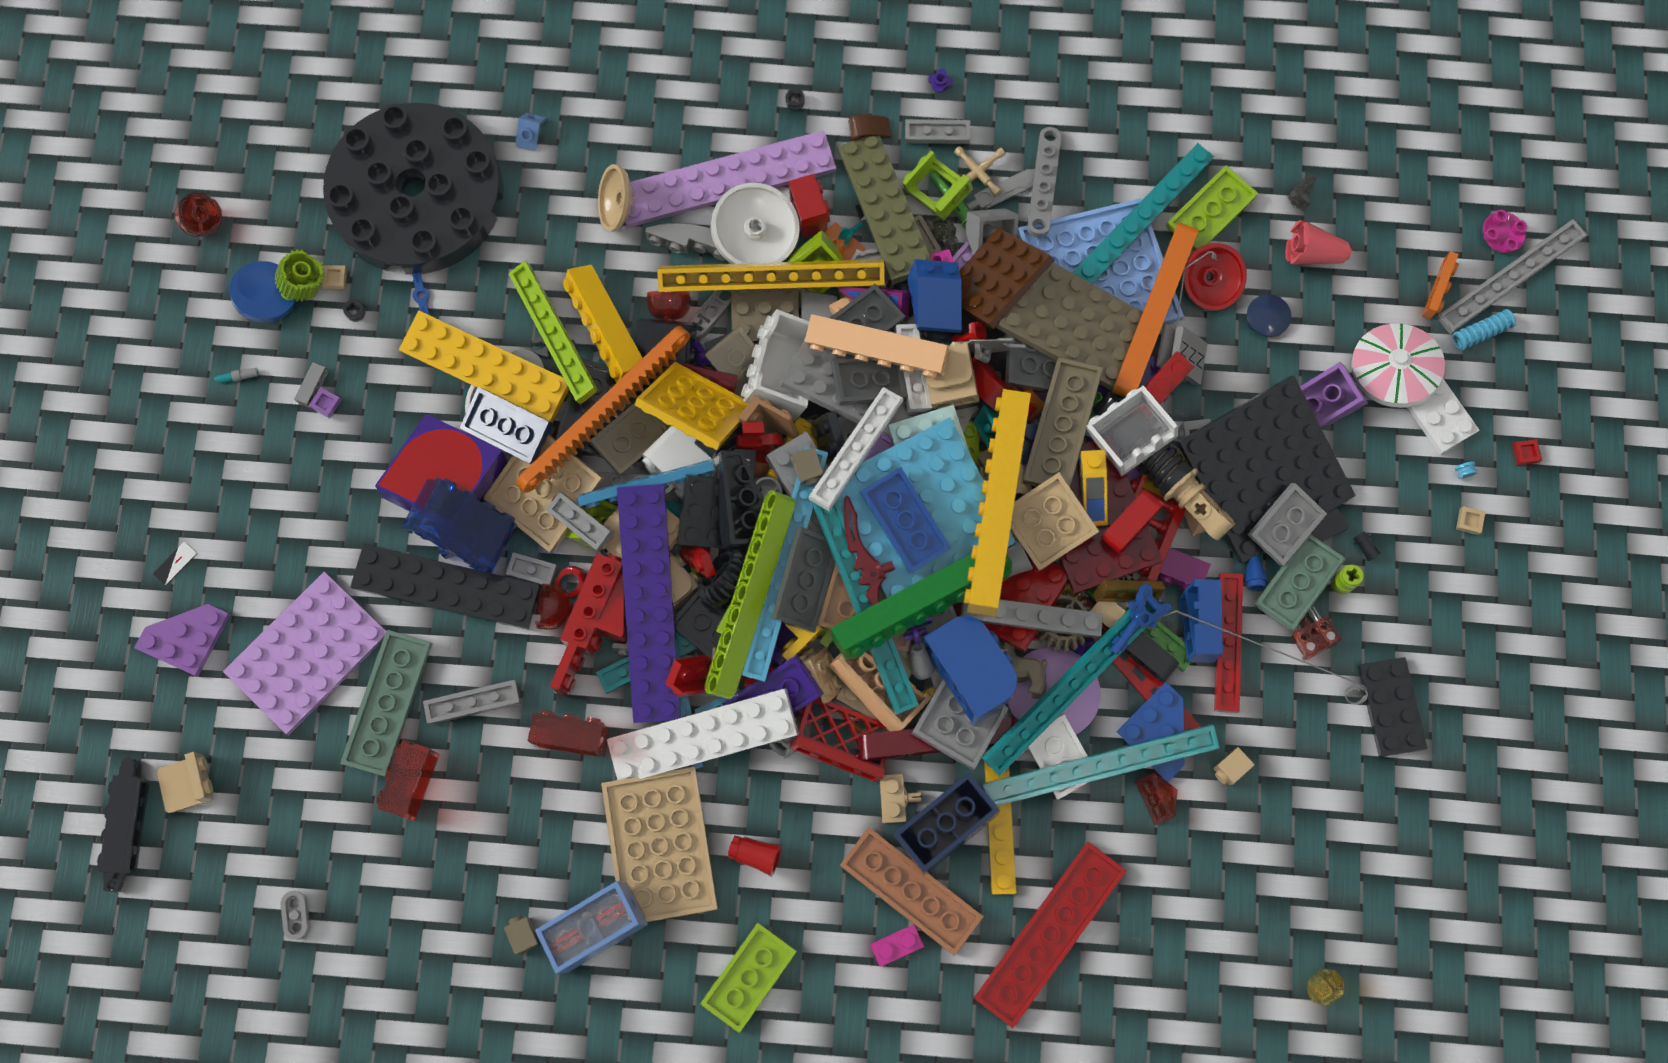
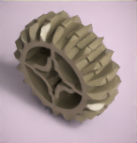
M1067 590L1065 595L1061 593L1054 605L1067 606V609L1082 611L1092 610L1091 607H1084L1087 603L1086 599L1081 602L1078 600L1079 594L1071 597L1070 590ZM1038 630L1036 635L1041 634L1038 639L1039 642L1048 641L1046 648H1049L1051 644L1055 645V652L1059 650L1060 646L1063 647L1064 652H1068L1069 645L1073 650H1076L1078 644L1083 646L1086 642L1085 639L1090 638L1080 635L1063 637L1058 636L1060 633Z

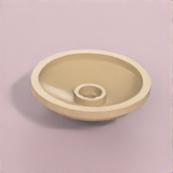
M611 164L605 170L600 182L598 213L603 228L607 231H616L626 221L634 203V195L631 182L624 168L617 164Z

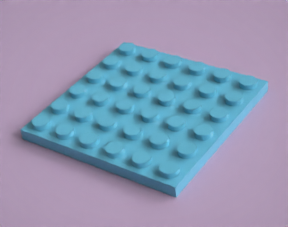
M951 417L862 462L838 498L844 515V498L849 496L858 515L857 526L860 539L869 554L880 565L892 561L895 570L885 574L886 579L880 586L885 598L972 553L973 545H978L979 538L974 536L976 524L982 522V516L978 515L980 501L985 502L986 495L981 494L984 480ZM899 467L903 469L951 549L912 573L908 572L859 493ZM850 512V531L853 537L855 538L853 531L852 512ZM1011 531L1008 546L1016 543Z

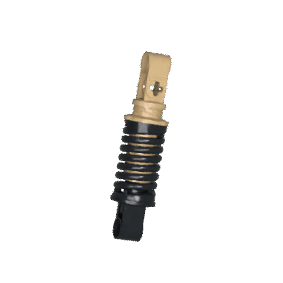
M1108 392L1092 408L1093 412L1101 416L1110 405L1115 402L1119 403L1120 400L1114 394ZM1142 411L1134 416L1129 414L1110 428L1114 432V435L1111 437L1113 444L1118 449H1123L1125 456H1129L1133 450L1142 447L1154 435L1159 434V430L1156 428L1150 431L1152 423L1145 421L1146 417ZM1168 443L1136 466L1137 469H1141L1142 475H1147V480L1153 482L1155 488L1160 489V494L1164 497L1165 501L1171 498L1176 499L1179 502L1178 506L1181 509L1185 507L1213 539L1218 541L1235 525L1234 520L1204 491L1206 486L1196 481L1195 477L1198 470L1189 466V462L1183 460L1182 454L1174 457L1177 453L1176 448L1173 447L1168 451L1171 443ZM1202 504L1207 506L1204 512L1200 511Z

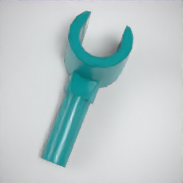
M860 222L850 229L842 228L837 240L845 239L843 244L849 245L853 234L864 226L863 223Z

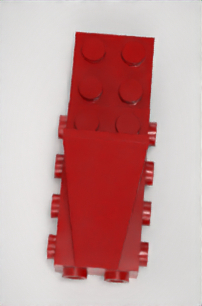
M599 553L596 554L560 640L566 646V650L550 687L557 694L564 697L567 696L568 692L571 693L575 686L576 679L574 677L577 670L580 671L584 665V654L593 657L595 652H599L603 642L601 636L621 644H626L627 626L621 558L609 554L606 557Z

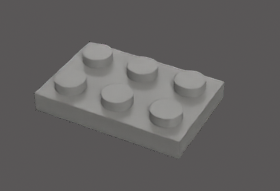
M1291 483L1249 532L1248 536L1279 565L1284 566L1327 513L1296 483Z

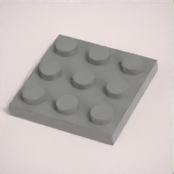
M942 679L911 734L974 770L1005 716L1008 707H1003L973 726Z

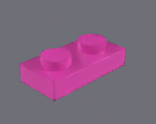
M914 924L870 944L880 967L924 947Z

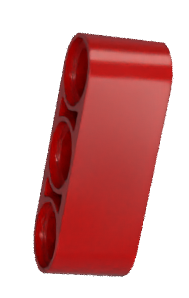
M1145 489L1105 531L1101 539L1119 554L1161 510L1164 504Z

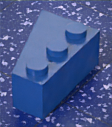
M1194 579L1178 597L1180 612L1222 628L1221 580ZM1180 614L1187 662L1214 663L1224 650L1222 630Z

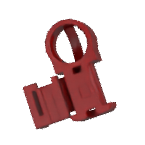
M742 422V435H737L735 440V448L753 449L759 451V453H771L783 446V438L780 434H764L763 422Z

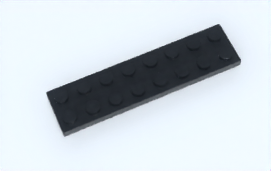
M363 544L350 588L529 630L541 586L527 581Z

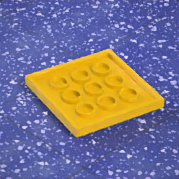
M674 362L635 402V406L642 409L645 413L661 419L665 424L672 425L683 431L685 435L694 437L703 442L707 447L716 450L741 424L738 417L748 404L743 402L744 399L677 362Z

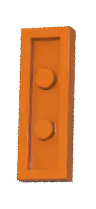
M1450 251L1443 259L1422 317L1431 319L1435 313L1439 314L1444 306L1442 297L1448 293L1452 282L1449 279L1458 268L1459 263L1456 260L1459 254Z

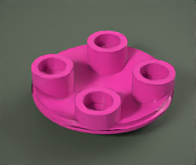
M1498 210L1491 214L1483 224L1485 241L1492 249L1498 252H1514L1525 241L1526 222L1509 212Z

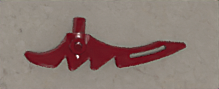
M845 496L844 524L848 550L850 553L857 552L854 570H863L859 584L861 586L870 585L866 592V597L873 606L880 602L879 589L882 582L886 579L885 574L895 570L892 561L880 565L865 549L858 532V515L849 496ZM850 512H852V522H853V531H854L855 541L852 540L851 531H850V521H849V513H850Z

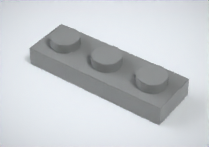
M905 119V143L970 144V120Z
M562 492L557 494L546 509L547 512L597 551H601L613 534L611 530Z

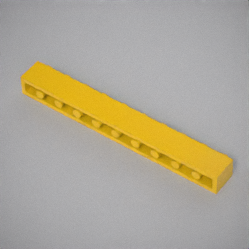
M883 259L659 266L657 269L659 292L885 285Z
M1003 389L1002 398L997 397L995 411H999L998 418L994 417L992 431L996 432L995 439L990 438L988 452L993 454L992 460L987 459L985 473H989L988 481H983L981 494L986 495L985 502L980 501L978 515L982 516V522L976 524L974 536L978 537L979 541L978 545H973L971 559H975V566L969 567L967 581L972 582L971 589H966L964 603L968 604V613L992 617L997 615L1031 393Z

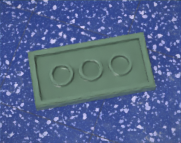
M1310 534L1286 564L1280 568L1254 606L1293 632L1346 558Z

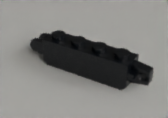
M129 757L121 761L118 776L113 775L112 781L108 786L110 797L109 804L104 812L106 824L105 829L101 833V842L103 844L101 853L97 858L98 872H103V891L121 892L126 874L134 873L138 865L149 783L146 779L140 778L142 764L136 761V759Z

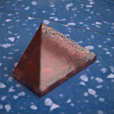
M1156 772L1135 781L1154 825L1175 817L1178 790Z

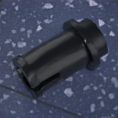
M1364 531L1353 538L1355 541L1354 545L1357 544L1367 558V561H1370L1380 555L1381 552L1378 551L1369 538L1370 533L1367 534Z

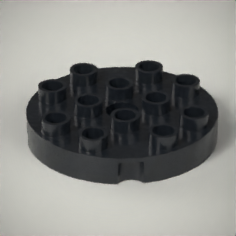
M390 104L366 116L345 131L327 163L323 194L325 207L334 228L346 245L358 257L382 270L390 266H399L404 270L405 274H425L448 268L462 261L485 241L497 221L493 210L495 204L503 199V178L487 138L478 127L463 115L435 104ZM413 180L425 181V188L420 194L413 197L402 194L403 188L407 183Z

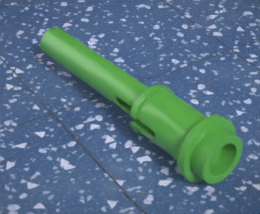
M935 171L930 173L931 179L941 192L945 194L950 189L938 173ZM962 201L953 212L961 220V225L966 227L967 211L970 210Z

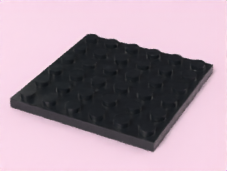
M1294 375L1287 377L1176 442L1185 460L1189 462V466L1198 470L1195 477L1196 481L1206 486L1204 491L1234 520L1235 525L1225 536L1239 563H1244L1264 551L1248 534L1291 483H1296L1326 513L1356 496Z

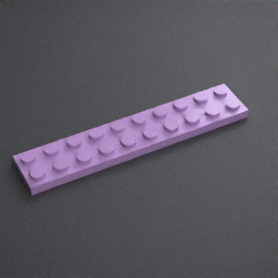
M822 130L632 181L634 203L625 221L626 226L630 228L715 205L727 191L741 184L762 183L779 188L789 185L788 181L810 174H814L816 178L836 172V166L825 131Z

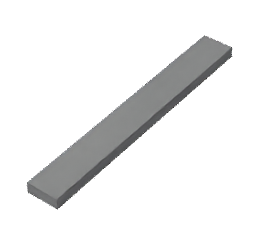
M1572 219L1440 313L1436 318L1451 335L1588 235Z

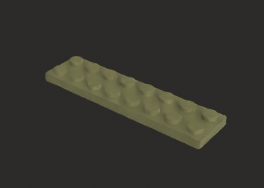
M880 136L864 137L838 145V152L877 249L884 260V266L892 285L908 280L907 277L915 259H932Z

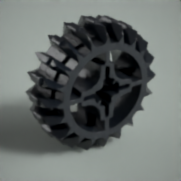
M727 549L725 552H721L720 556L716 557L712 562L716 574L708 578L705 575H701V580L698 582L697 595L705 603L713 607L727 603L730 598H733L747 554L739 549Z

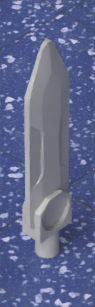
M1026 169L995 184V186L1002 190L998 196H995L988 187L975 194L973 201L965 205L970 211L976 208L985 210L1032 188L1035 169Z

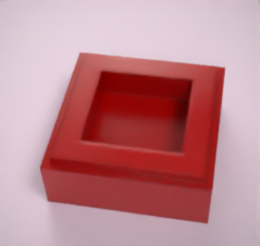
M1537 439L1512 444L1517 466L1535 464L1542 461Z

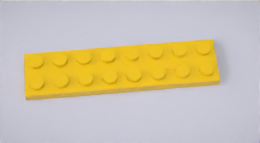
M419 310L399 348V351L474 387L487 390L552 423L569 391V387L563 377Z

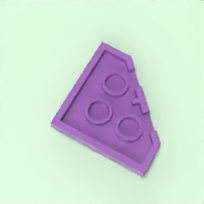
M209 604L203 605L145 627L134 648L198 677L231 614Z

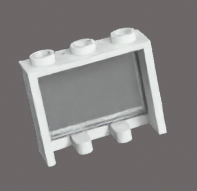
M1144 386L1131 390L1125 399L1119 403H1113L1101 416L1093 417L1088 422V425H1086L1088 436L1093 439L1101 450H1105V455L1116 467L1121 477L1178 437L1177 424Z

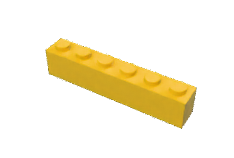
M587 265L568 269L563 280L564 289L569 293L574 308L578 310L583 325L590 332L592 342L599 349L601 359L607 364L610 376L617 383L642 359V356L593 266Z

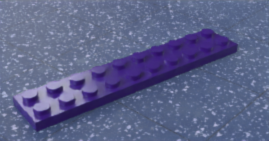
M665 484L617 487L633 723L680 719V696L674 694L673 690L665 684L674 660L677 659Z

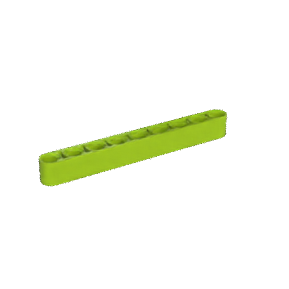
M770 491L765 496L706 680L705 690L710 695L731 699L736 693L795 508V500L790 496L776 491Z

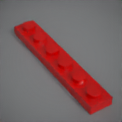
M1219 573L1218 580H1221L1222 629L1242 636L1243 574ZM1223 630L1222 642L1224 650L1222 655L1216 660L1214 711L1238 713L1240 712L1242 638Z

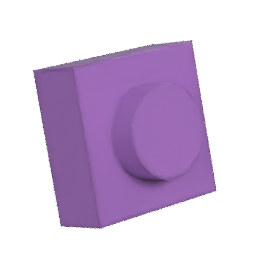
M320 387L309 407L330 419L342 400L340 397Z

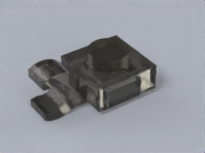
M940 217L927 220L926 224L936 241L943 240L946 250L949 249L950 252L957 251L954 245L958 243V239L955 236L956 227L948 217L945 221Z

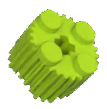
M296 249L295 252L291 250L290 254H286L280 260L275 273L276 288L279 289L281 296L286 300L296 299L298 301L300 299L303 301L305 299L307 301L308 298H314L323 281L325 273L323 271V263L318 260L316 261L315 257H311L312 255L308 256L302 249L301 251Z

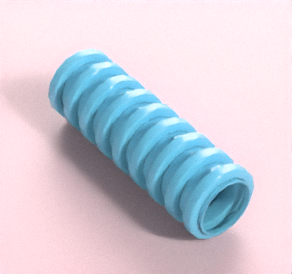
M1505 309L1496 315L1472 324V326L1453 333L1454 344L1458 349L1465 350L1472 345L1483 342L1485 339L1507 331L1509 328H1514L1516 326L1515 316L1510 310Z

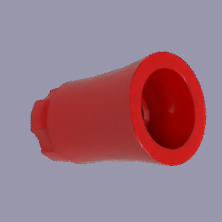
M735 835L729 846L728 858L735 859L738 863L750 866L772 877L778 866L782 845Z

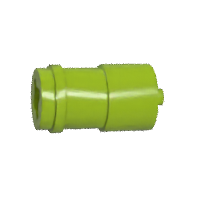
M1356 565L1343 567L1331 579L1333 590L1342 595L1350 593L1362 583L1363 571Z

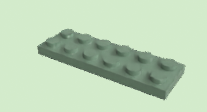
M386 630L340 764L383 777L388 776L433 643Z

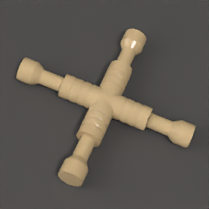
M961 146L955 149L954 153L961 157L971 170L966 175L970 178L971 182L978 177L984 185L989 186L995 196H998L1002 190L991 182L992 179L985 171L993 165L994 161L1006 155L1005 151L999 148L991 158H987L978 165L971 157L964 153V149Z

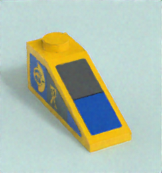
M1105 450L1081 451L1079 456L1082 506L1096 526H1107Z

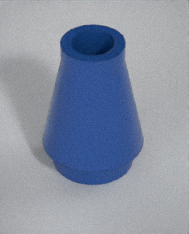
M1253 556L1247 561L1244 584L1249 591H1262L1266 589L1268 580L1261 557Z

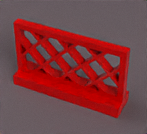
M820 697L804 707L798 726L799 735H796L792 740L790 750L873 782L883 779L886 759H880L878 764L871 761H862L861 757H858L861 755L860 753L856 755L849 753L845 745L855 740L860 750L859 736L867 733L873 734V731L878 728L890 732L880 721L833 702L824 704ZM812 702L821 705L824 714L815 718L810 709ZM836 711L842 713L846 721L838 726L835 725L830 715ZM826 716L832 729L822 733L816 720ZM856 720L862 721L867 731L858 735L852 722ZM812 723L817 733V736L813 738L802 735L804 727ZM848 725L853 737L843 741L838 729ZM833 731L839 744L835 746L828 745L824 735Z

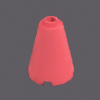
M1301 220L1292 227L1290 231L1294 233L1292 240L1287 239L1286 260L1293 265L1340 264L1350 258L1352 251L1347 241L1307 221Z

